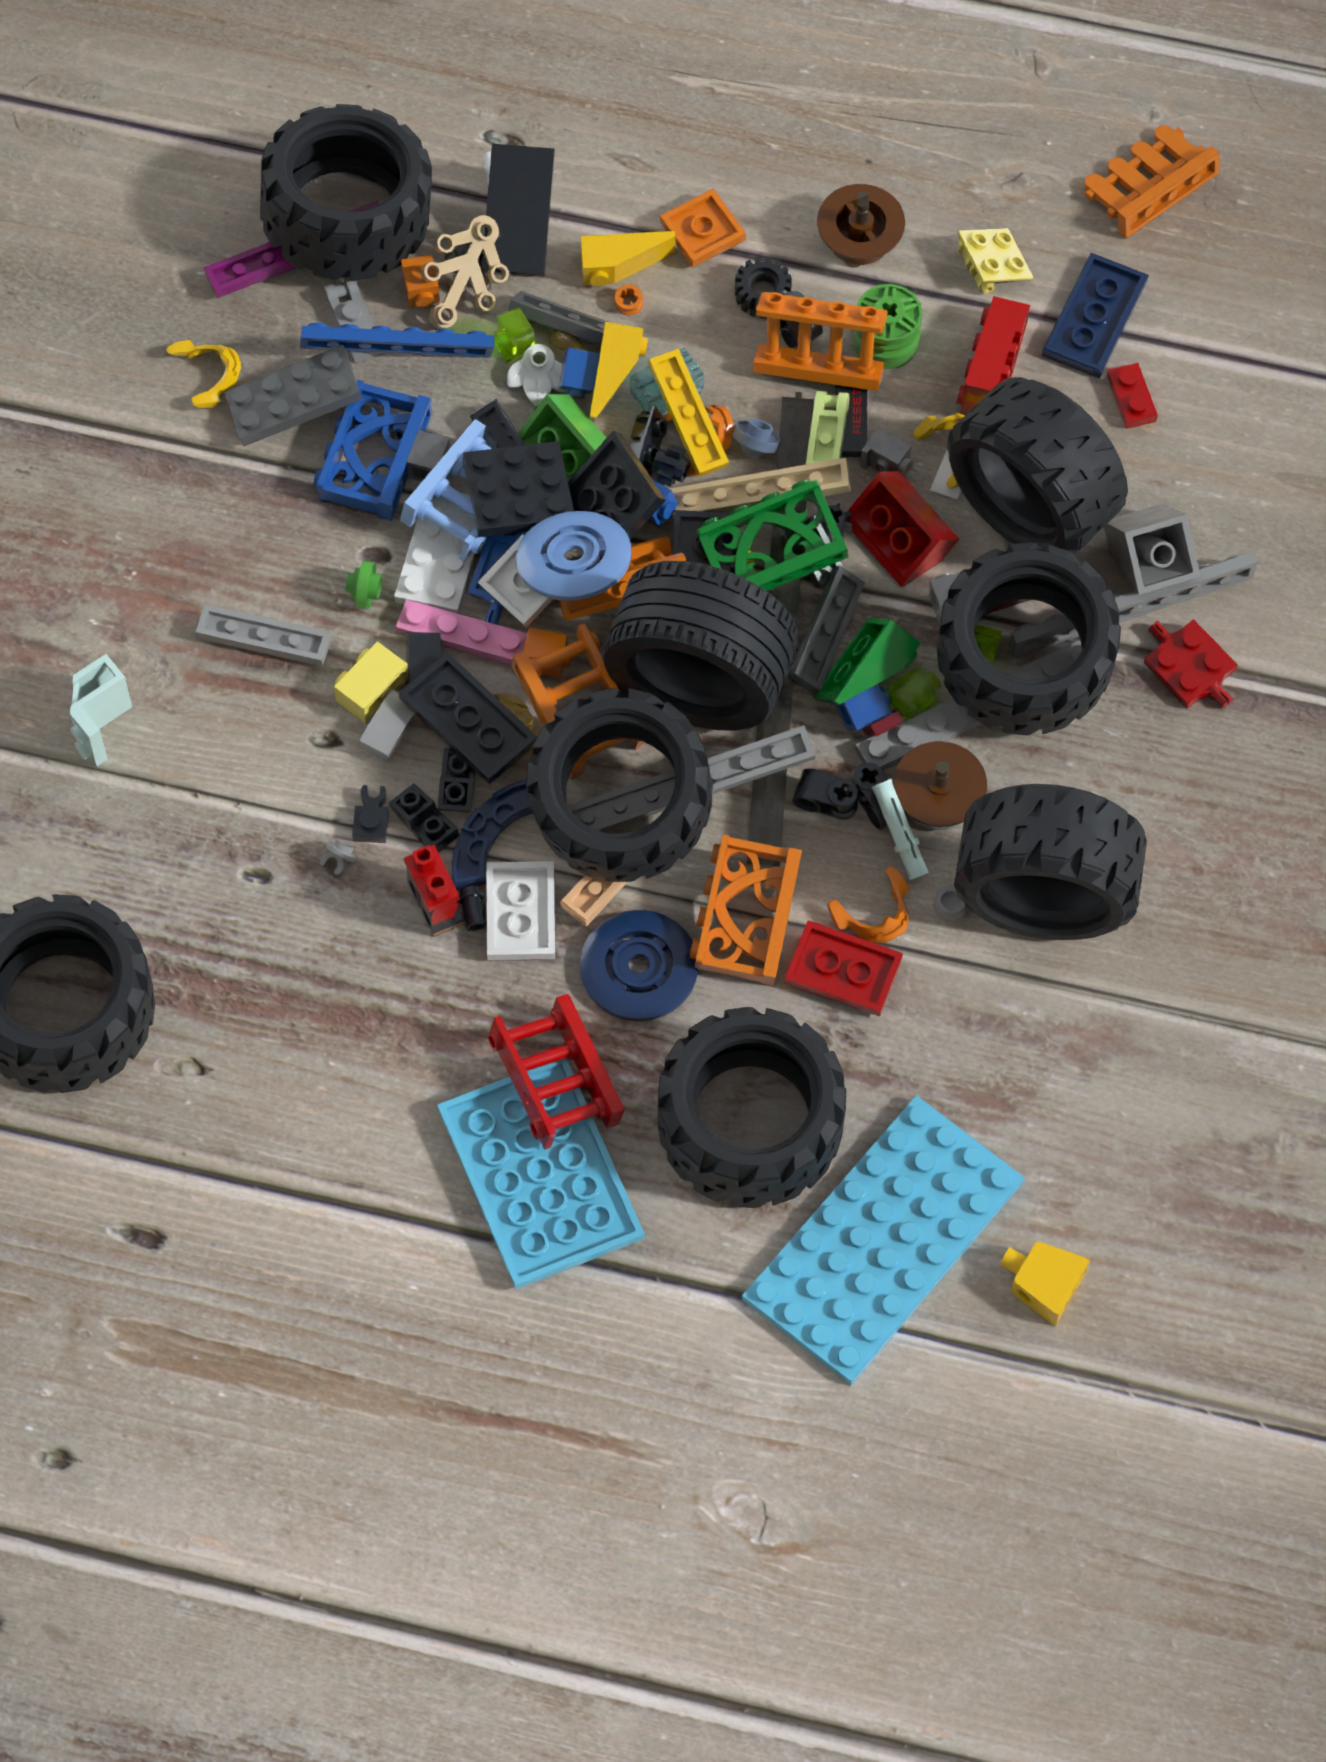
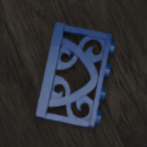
M357 380L362 400L345 406L344 415L338 416L334 427V434H336L333 443H327L324 452L325 464L323 469L316 471L313 487L317 488L318 500H328L379 514V518L392 521L408 479L406 462L418 430L426 432L432 416L431 398L418 395L417 398L365 384L364 381ZM373 402L383 407L384 416L378 417L376 409L372 406V412L369 415L361 414L360 410L365 403ZM390 407L407 411L411 414H391ZM393 428V435L401 432L403 437L399 440L391 439L389 429ZM382 431L385 444L392 451L396 452L395 457L379 458L366 469L357 456L354 445L363 438ZM343 454L346 458V461H341ZM380 467L389 469L387 475L379 474V470L376 472L375 477L372 475ZM339 472H344L347 476L342 480V483H349L355 477L358 478V481L354 486L345 489L336 486L333 483V479ZM366 486L380 497L360 493L359 491Z

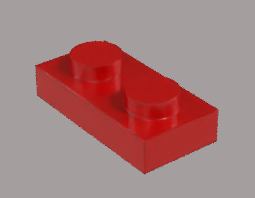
M1139 363L1108 369L1107 378L1126 429L1157 422L1158 414Z

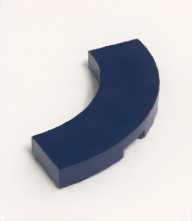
M526 779L510 784L493 793V796L479 808H476L464 823L454 847L452 858V880L457 891L468 886L487 885L486 863L495 840L509 825L522 817L533 814L529 804Z

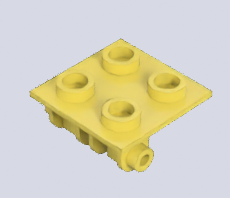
M1008 228L957 232L960 237L958 251L962 254L967 268H970V274L975 276L974 280L977 283L978 290L983 291L984 294L990 293L995 289V282L1033 279Z

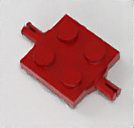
M1194 619L1182 629L1172 634L1159 621L1150 626L1148 631L1153 634L1160 644L1158 648L1144 658V664L1187 709L1199 699L1210 695L1222 708H1226L1227 704L1229 705L1233 701V698L1221 685L1229 675L1237 670L1238 664Z

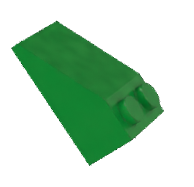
M868 617L825 678L821 690L816 692L813 698L817 701L839 705L902 671L904 667L910 666L917 656L916 650L921 643L890 619Z

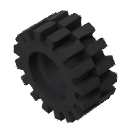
M755 257L754 264L749 259L745 262V267L740 266L735 277L736 303L737 305L741 304L743 312L750 309V316L755 317L756 308L761 294L751 289L752 284L755 282H770L775 286L774 291H791V274H788L786 266L781 268L779 260L772 264L771 257H766V262H761V257Z

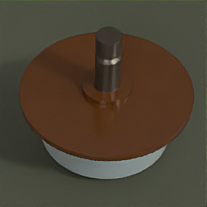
M934 741L921 744L903 756L895 770L893 786L903 810L913 821L928 829L947 830L963 823L965 812L970 808V805L987 793V777L982 764L969 750L954 743Z

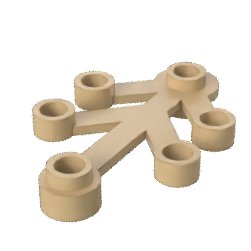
M486 215L477 216L469 223L468 230L453 235L442 234L434 240V248L440 254L449 253L455 246L471 242L465 255L440 263L430 262L424 264L421 268V276L427 282L440 279L441 275L457 271L443 303L434 305L429 313L431 324L438 329L449 328L455 324L457 320L455 307L468 279H470L476 297L475 306L479 311H490L496 305V298L487 291L478 263V258L483 250L489 267L488 279L494 284H500L509 277V271L505 265L500 263L494 245L499 235V228L491 217ZM482 225L486 226L488 229V235L486 237L483 236L480 232V228ZM442 238L448 241L449 246L447 250L443 249L440 245ZM429 266L435 269L436 274L434 278L430 277L427 273ZM496 268H498L502 272V278L500 280L497 279L494 275V271ZM483 296L487 297L489 300V306L487 308L484 307L481 303V299ZM443 309L449 312L450 317L448 321H445L441 316Z

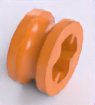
M631 284L623 285L615 292V306L620 313L630 316L640 312L643 307V295L637 286ZM627 296H634V304L632 301H630V305L624 304L623 297L628 299Z

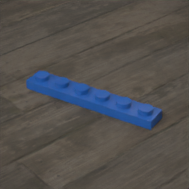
M315 322L308 324V326H302L300 348L330 350L343 345L346 351L490 358L494 348V335H486L483 331H469L467 334H458L450 329L422 332V329L416 327L405 328L403 331L391 330L387 326L360 329L357 325L353 324L327 327L324 323Z

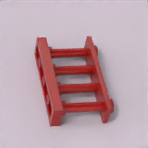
M569 993L556 997L548 1017L508 1030L501 1016L494 1018L488 1033L489 1044L494 1052L498 1051L529 1116L531 1133L536 1140H540L544 1150L551 1148L556 1135L555 1130L595 1116L599 1119L602 1118L606 1129L619 1125L625 1108ZM552 1029L560 1031L564 1045L522 1059L513 1043ZM566 1058L574 1060L578 1074L537 1088L534 1087L527 1072ZM580 1087L588 1089L592 1103L552 1117L548 1116L541 1100Z

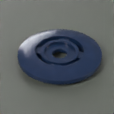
M632 910L615 914L600 923L590 933L582 948L580 973L584 988L596 1005L615 1017L631 1021H647L663 1017L680 1007L689 997L695 986L698 969L694 968L696 959L690 958L693 941L682 926L660 913L647 910ZM649 936H650V937H653L652 940H650V939H648V938H643V937H649ZM623 938H631L624 942L621 940ZM636 956H642L649 961L650 966L644 973H634L629 968L630 960ZM652 987L656 988L655 990L645 993H633L626 991L627 988L636 991L648 990Z

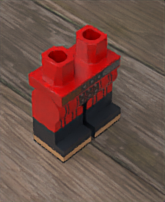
M427 845L404 857L408 885L419 908H421L433 937L464 925V917L457 903L460 900L459 894L435 845Z

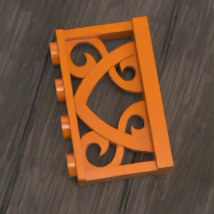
M724 834L722 835L721 844L714 843L710 863L716 864L714 876L707 874L703 892L704 895H709L707 907L700 906L696 925L703 927L701 938L693 939L690 958L696 959L694 968L761 982L760 984L774 987L802 850L790 847L789 849L729 837V835ZM734 854H744L751 861L753 872L746 874V867L740 861H738L740 869L736 872H731L727 867V861ZM758 857L786 864L785 867L760 869ZM722 876L730 884L717 895ZM765 882V891L769 887L774 888L776 895L772 898L764 897L760 883ZM753 886L757 901L765 909L775 912V917L754 921L742 934L732 921L726 904L737 894ZM714 911L721 927L710 930ZM756 929H763L767 933L765 940L757 939L756 935L753 942L749 940V937ZM717 938L723 941V946L719 951L728 949L732 942L737 948L730 957L717 959L710 953L709 945L711 941ZM743 952L752 959L764 964V969L735 962Z

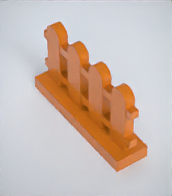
M1162 125L1155 129L1156 143L1150 146L1143 141L1132 145L1131 156L1133 159L1127 162L1118 157L1111 159L1108 163V177L1104 179L1099 174L1088 175L1085 178V197L1089 201L1096 199L1107 208V216L1111 219L1117 216L1118 232L1127 239L1218 175L1220 152L1212 146L1206 150L1201 145L1194 147L1183 138L1184 131L1179 127L1173 130L1167 125ZM1166 150L1177 161L1172 164L1160 153ZM1142 166L1154 177L1148 180L1137 169ZM1119 182L1131 193L1125 196L1114 185Z

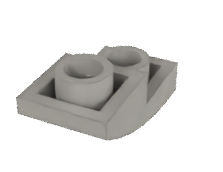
M392 689L358 742V746L385 760L390 757L399 745L404 731L416 716L399 699L398 691Z

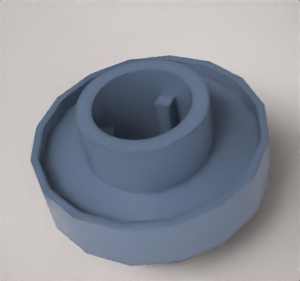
M759 419L738 421L733 430V437L737 440L741 451L753 458H758L759 455H766L767 453H774L780 443V437L773 431V427Z

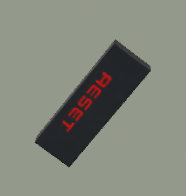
M835 385V395H838L839 392L849 393V408L846 416L841 457H861L862 449L867 444V389Z

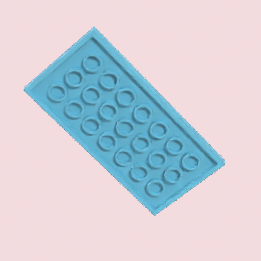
M916 1095L742 1295V1301L852 1386L1023 1185L1025 1177Z

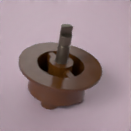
M852 184L841 187L826 197L818 211L817 227L820 237L833 253L845 261L847 266L856 268L880 260L897 246L904 234L905 215L896 198L884 189L868 184Z

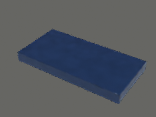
M1090 253L1042 350L1041 356L1100 379L1146 286L1149 275Z

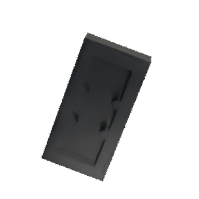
M497 399L470 415L472 421L476 419L486 426L483 439L490 448L496 449L525 445Z

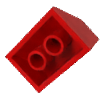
M900 471L879 472L848 509V511H851L850 523L852 524L854 534L901 587L906 586L939 564L960 540Z

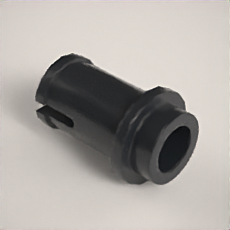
M478 886L462 888L459 891L460 900H458V903L462 904L466 924L465 929L467 931L484 929L487 927L482 905L484 893L479 890Z

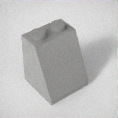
M1163 503L1115 517L1104 527L1109 551L1138 595L1201 577L1187 514Z

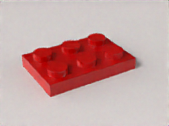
M808 920L785 975L784 983L880 1017L902 962L903 953Z

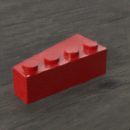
M993 296L990 308L984 307L980 321L983 329L981 333H976L972 351L975 353L973 359H969L964 375L966 381L964 386H960L956 404L961 405L960 414L966 415L999 382L1001 383L1005 379L1012 377L1028 323L1029 304Z

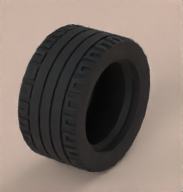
M661 561L648 564L636 571L629 580L602 651L603 662L609 677L622 691L629 693V689L651 693L664 704L669 702L687 717L692 726L712 730L737 731L749 729L762 723L772 713L797 645L798 632L792 615L783 604L753 582L727 570L706 564L688 561Z

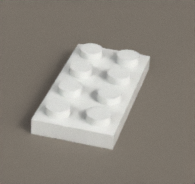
M462 493L463 495H465V496H467L468 498H470V495H469V494H464V493ZM436 497L432 501L433 508L472 532L476 527L474 516L446 498ZM418 518L395 592V603L404 604L407 599L459 614L476 554L472 552L467 560L463 562L459 559L463 546L462 541L428 519L424 518L422 520Z

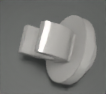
M336 839L335 842L327 841L325 847L330 852L322 855L320 865L328 866L331 859L336 858L338 866L334 873L336 875L344 874L348 868V861L355 862L357 858L352 853L354 847L341 839Z

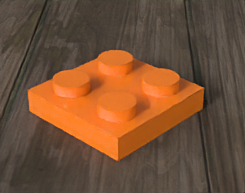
M714 188L660 215V223L666 231H675V244L692 268L746 241V232Z

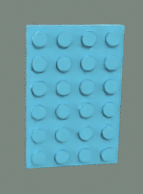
M567 1059L527 1071L535 1088L574 1075ZM510 1077L437 1105L439 1114L515 1290L645 1239V1233L593 1117L555 1130L556 1135L551 1148L544 1150L540 1140H536L531 1133L529 1116ZM580 1088L541 1100L549 1117L587 1105Z

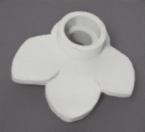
M534 344L527 348L523 359L512 364L508 371V387L518 388L523 386L526 397L536 407L551 392V389L566 393V390L558 389L562 364L555 361L554 353L546 345ZM535 355H542L545 361L541 364L535 363L533 360Z

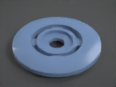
M588 511L565 512L544 519L525 534L517 549L516 563L522 580L536 593L557 600H582L605 592L624 576L631 562V544L625 530L607 516ZM570 549H580L584 553L580 559L574 561L567 560L564 557V554Z

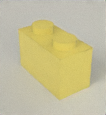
M377 641L370 649L367 648L361 652L356 660V664L348 672L344 671L338 676L334 684L336 702L366 724L374 716L392 689L398 691L408 680L407 663Z

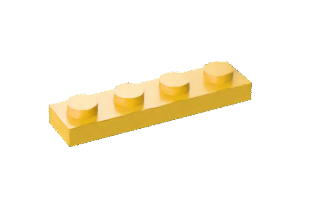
M679 349L649 359V368L697 476L700 477L727 467L729 464L728 458Z

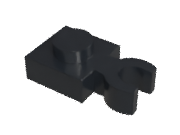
M363 785L361 788V800L364 806H355L352 839L354 842L386 843L389 809L388 807H382L386 802V789L384 786H380L379 795L372 798L368 796L367 785Z

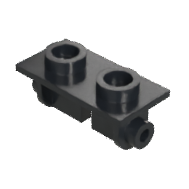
M652 405L650 412L642 411L640 415L636 416L631 438L633 440H640V442H629L630 447L650 477L653 473L652 464L660 449L663 437L667 433V422L655 405Z

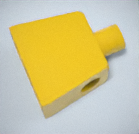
M1035 1242L1028 1256L1009 1247L1000 1266L1016 1274L1011 1287L1012 1294L1050 1324L1056 1326L1084 1278L1090 1260L1042 1242Z

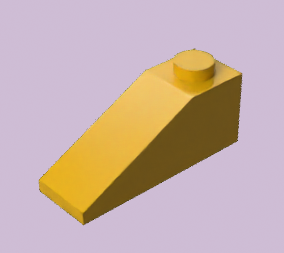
M675 231L581 236L583 285L603 286L617 283L675 254Z
M605 322L589 418L592 421L598 418L637 365L639 356L645 357L648 338L642 337L644 328Z

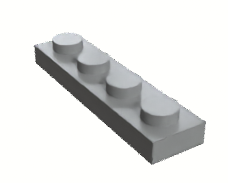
M204 604L195 632L197 639L322 667L332 639L331 632Z

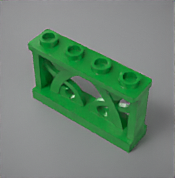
M809 479L799 481L791 487L792 490L779 494V492L768 494L761 499V503L751 507L749 505L739 506L731 511L732 515L720 520L718 517L708 519L701 524V528L696 530L710 566L721 569L719 563H735L736 575L753 582L766 591L849 558L846 544L839 532L818 480L811 482ZM805 500L813 502L817 507V514L808 525L802 523L807 518V509L803 513H797L794 509L798 503ZM785 509V514H786V515H783V514H780V513H776V512H779V511ZM823 519L833 539L832 542L827 544L813 531ZM764 524L778 526L795 533L786 543L784 549L785 561L777 564L770 556L764 553H749L755 536ZM747 525L744 532L742 533V531L739 528ZM731 534L733 541L729 544L723 543V545L729 550H737L736 555L725 556L718 553L714 548L717 537ZM803 538L805 541H802L799 546H803L806 549L805 553L795 555L792 552V548L796 542ZM747 561H763L765 568L763 571L755 572L753 567L756 563H749L747 565Z

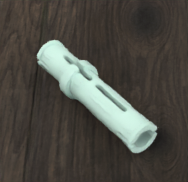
M892 779L871 787L896 846L893 849L895 853L899 852L908 874V879L912 880L929 873L918 848L920 841L918 837L914 838L892 784Z

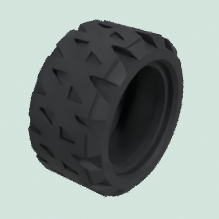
M336 104V107L333 108L320 106L304 111L300 114V119L295 122L291 119L285 122L274 133L273 142L266 144L261 159L260 220L263 221V231L273 248L281 246L282 257L298 269L308 268L312 270L315 276L337 280L340 277H350V281L373 278L379 271L388 273L399 267L402 259H408L409 254H414L425 238L426 229L429 225L432 188V165L429 154L422 147L420 138L406 124L399 125L397 119L392 115L373 108L370 111L363 109L360 105ZM344 172L359 174L378 182L391 194V197L382 204L368 210L339 212L315 204L300 189L311 180L322 175Z
M1022 377L1005 379L1003 382H999L949 432L947 440L948 458L955 480L962 493L982 519L1012 544L1036 543L1043 550H1047L1048 545H1052L1076 555L1126 504L1128 493L1127 478L1114 445L1104 430L1080 405L1049 385Z
M1036 543L1010 544L1007 551L993 549L973 560L970 569H963L950 586L947 599L942 605L936 650L938 668L944 675L945 687L958 705L968 708L967 714L990 728L1003 726L1002 732L1026 736L1042 729V734H1047L1067 727L1075 718L1080 720L1096 706L1102 693L1106 691L1113 673L1121 635L1119 609L1114 595L1110 589H1106L1103 577L1088 562L1084 561L1081 565L1073 553L1052 545H1048L1047 550H1043ZM1021 599L1044 602L1061 611L1071 621L1079 635L1082 652L1072 665L1052 677L1039 680L1015 678L996 669L983 656L975 640L974 629L976 625L991 609L1005 602Z
M616 688L588 693L589 698L572 700L554 714L555 719L545 724L532 746L533 754L527 763L526 788L529 794V804L544 840L559 858L568 862L571 868L589 877H604L608 882H632L641 876H645L646 879L670 869L679 857L681 859L685 858L698 843L703 827L706 828L712 808L713 784L706 750L697 730L693 729L687 717L669 702L664 704L655 695L634 689H629V693ZM620 738L639 740L659 750L669 760L675 770V787L667 807L649 825L633 832L611 834L590 828L578 820L566 804V786L572 768L584 753L602 742Z
M1022 784L1005 787L981 796L965 812L954 887L958 898L965 903L967 908L983 920L1007 931L1050 940H1081L1098 937L1128 924L1137 913L1147 838L1144 828L1135 817L1128 814L1118 804L1092 792L1053 784Z
M54 894L52 895V902L41 897H34L13 905V914L0 913V1073L8 1079L17 1078L22 1087L40 1092H48L52 1088L58 1087L59 1093H67L88 1089L97 1078L100 1084L104 1083L124 1069L129 1057L133 1060L147 1041L149 1026L153 1025L156 1003L146 955L143 952L139 938L126 921L122 922L115 911L97 901L92 900L89 904L80 896ZM55 955L82 956L104 967L113 977L111 994L103 1009L91 1021L72 1031L57 1034L31 1031L17 1024L5 1012L9 990L17 977L26 968L47 957Z
M753 1007L728 1009L724 1011V1017L722 1018L711 1015L688 1029V1036L686 1038H680L676 1041L665 1059V1068L659 1077L657 1124L660 1143L667 1151L668 1162L682 1180L693 1182V1189L716 1202L727 1199L731 1200V1206L759 1208L772 1200V1205L774 1206L796 1198L806 1186L808 1188L813 1187L827 1172L840 1146L843 1135L847 1090L844 1085V1073L834 1051H829L826 1040L807 1023L804 1022L800 1026L792 1015L766 1008L765 1014H761ZM746 1066L766 1068L781 1074L796 1086L804 1098L808 1115L797 1132L780 1144L764 1149L737 1148L713 1136L705 1128L697 1115L694 1104L699 1093L708 1082L719 1074L733 1068Z

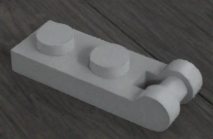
M350 278L344 279L342 284L323 286L327 302L338 327L344 324L357 325L360 329H372L374 327L356 280L350 281ZM349 295V301L340 303V297ZM349 351L354 363L383 354V352Z

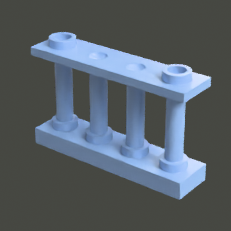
M476 419L404 502L400 521L409 527L418 518L422 520L426 518L462 541L463 546L459 559L463 562L467 560L472 552L478 554L487 538L478 537L476 527L471 532L433 508L432 501L436 497H444L474 516L471 499L452 488L449 481L453 476L457 478L462 476L466 479L463 452L492 449L485 445V440L482 439L486 426Z

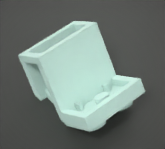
M107 654L73 675V695L70 707L73 727L70 730L77 740L74 745L79 754L85 760L90 758L96 767L108 760L100 728L132 708L126 678Z

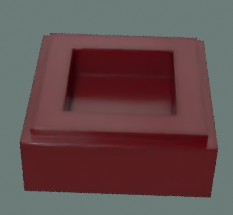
M890 710L891 714L862 728L865 735L877 737L902 724L904 720L899 711Z

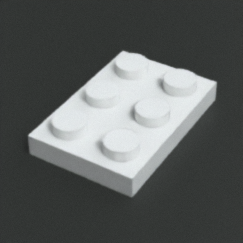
M554 861L487 862V960L555 959Z

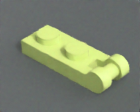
M826 391L816 392L806 464L841 459L846 416L849 408V393L839 392L838 395H827ZM826 407L836 408V411L826 410Z

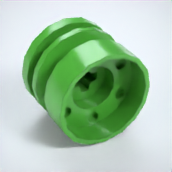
M894 284L877 285L867 290L860 297L857 306H872L888 311L883 333H875L873 360L884 362V369L899 368L909 363L917 353L923 316L921 303L915 294L905 287ZM854 330V348L860 357L862 331Z

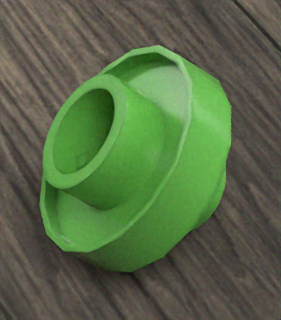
M363 561L360 568H355L354 573H348L346 592L351 593L352 600H356V608L369 610L372 599L378 600L380 597L382 574H376L375 562Z

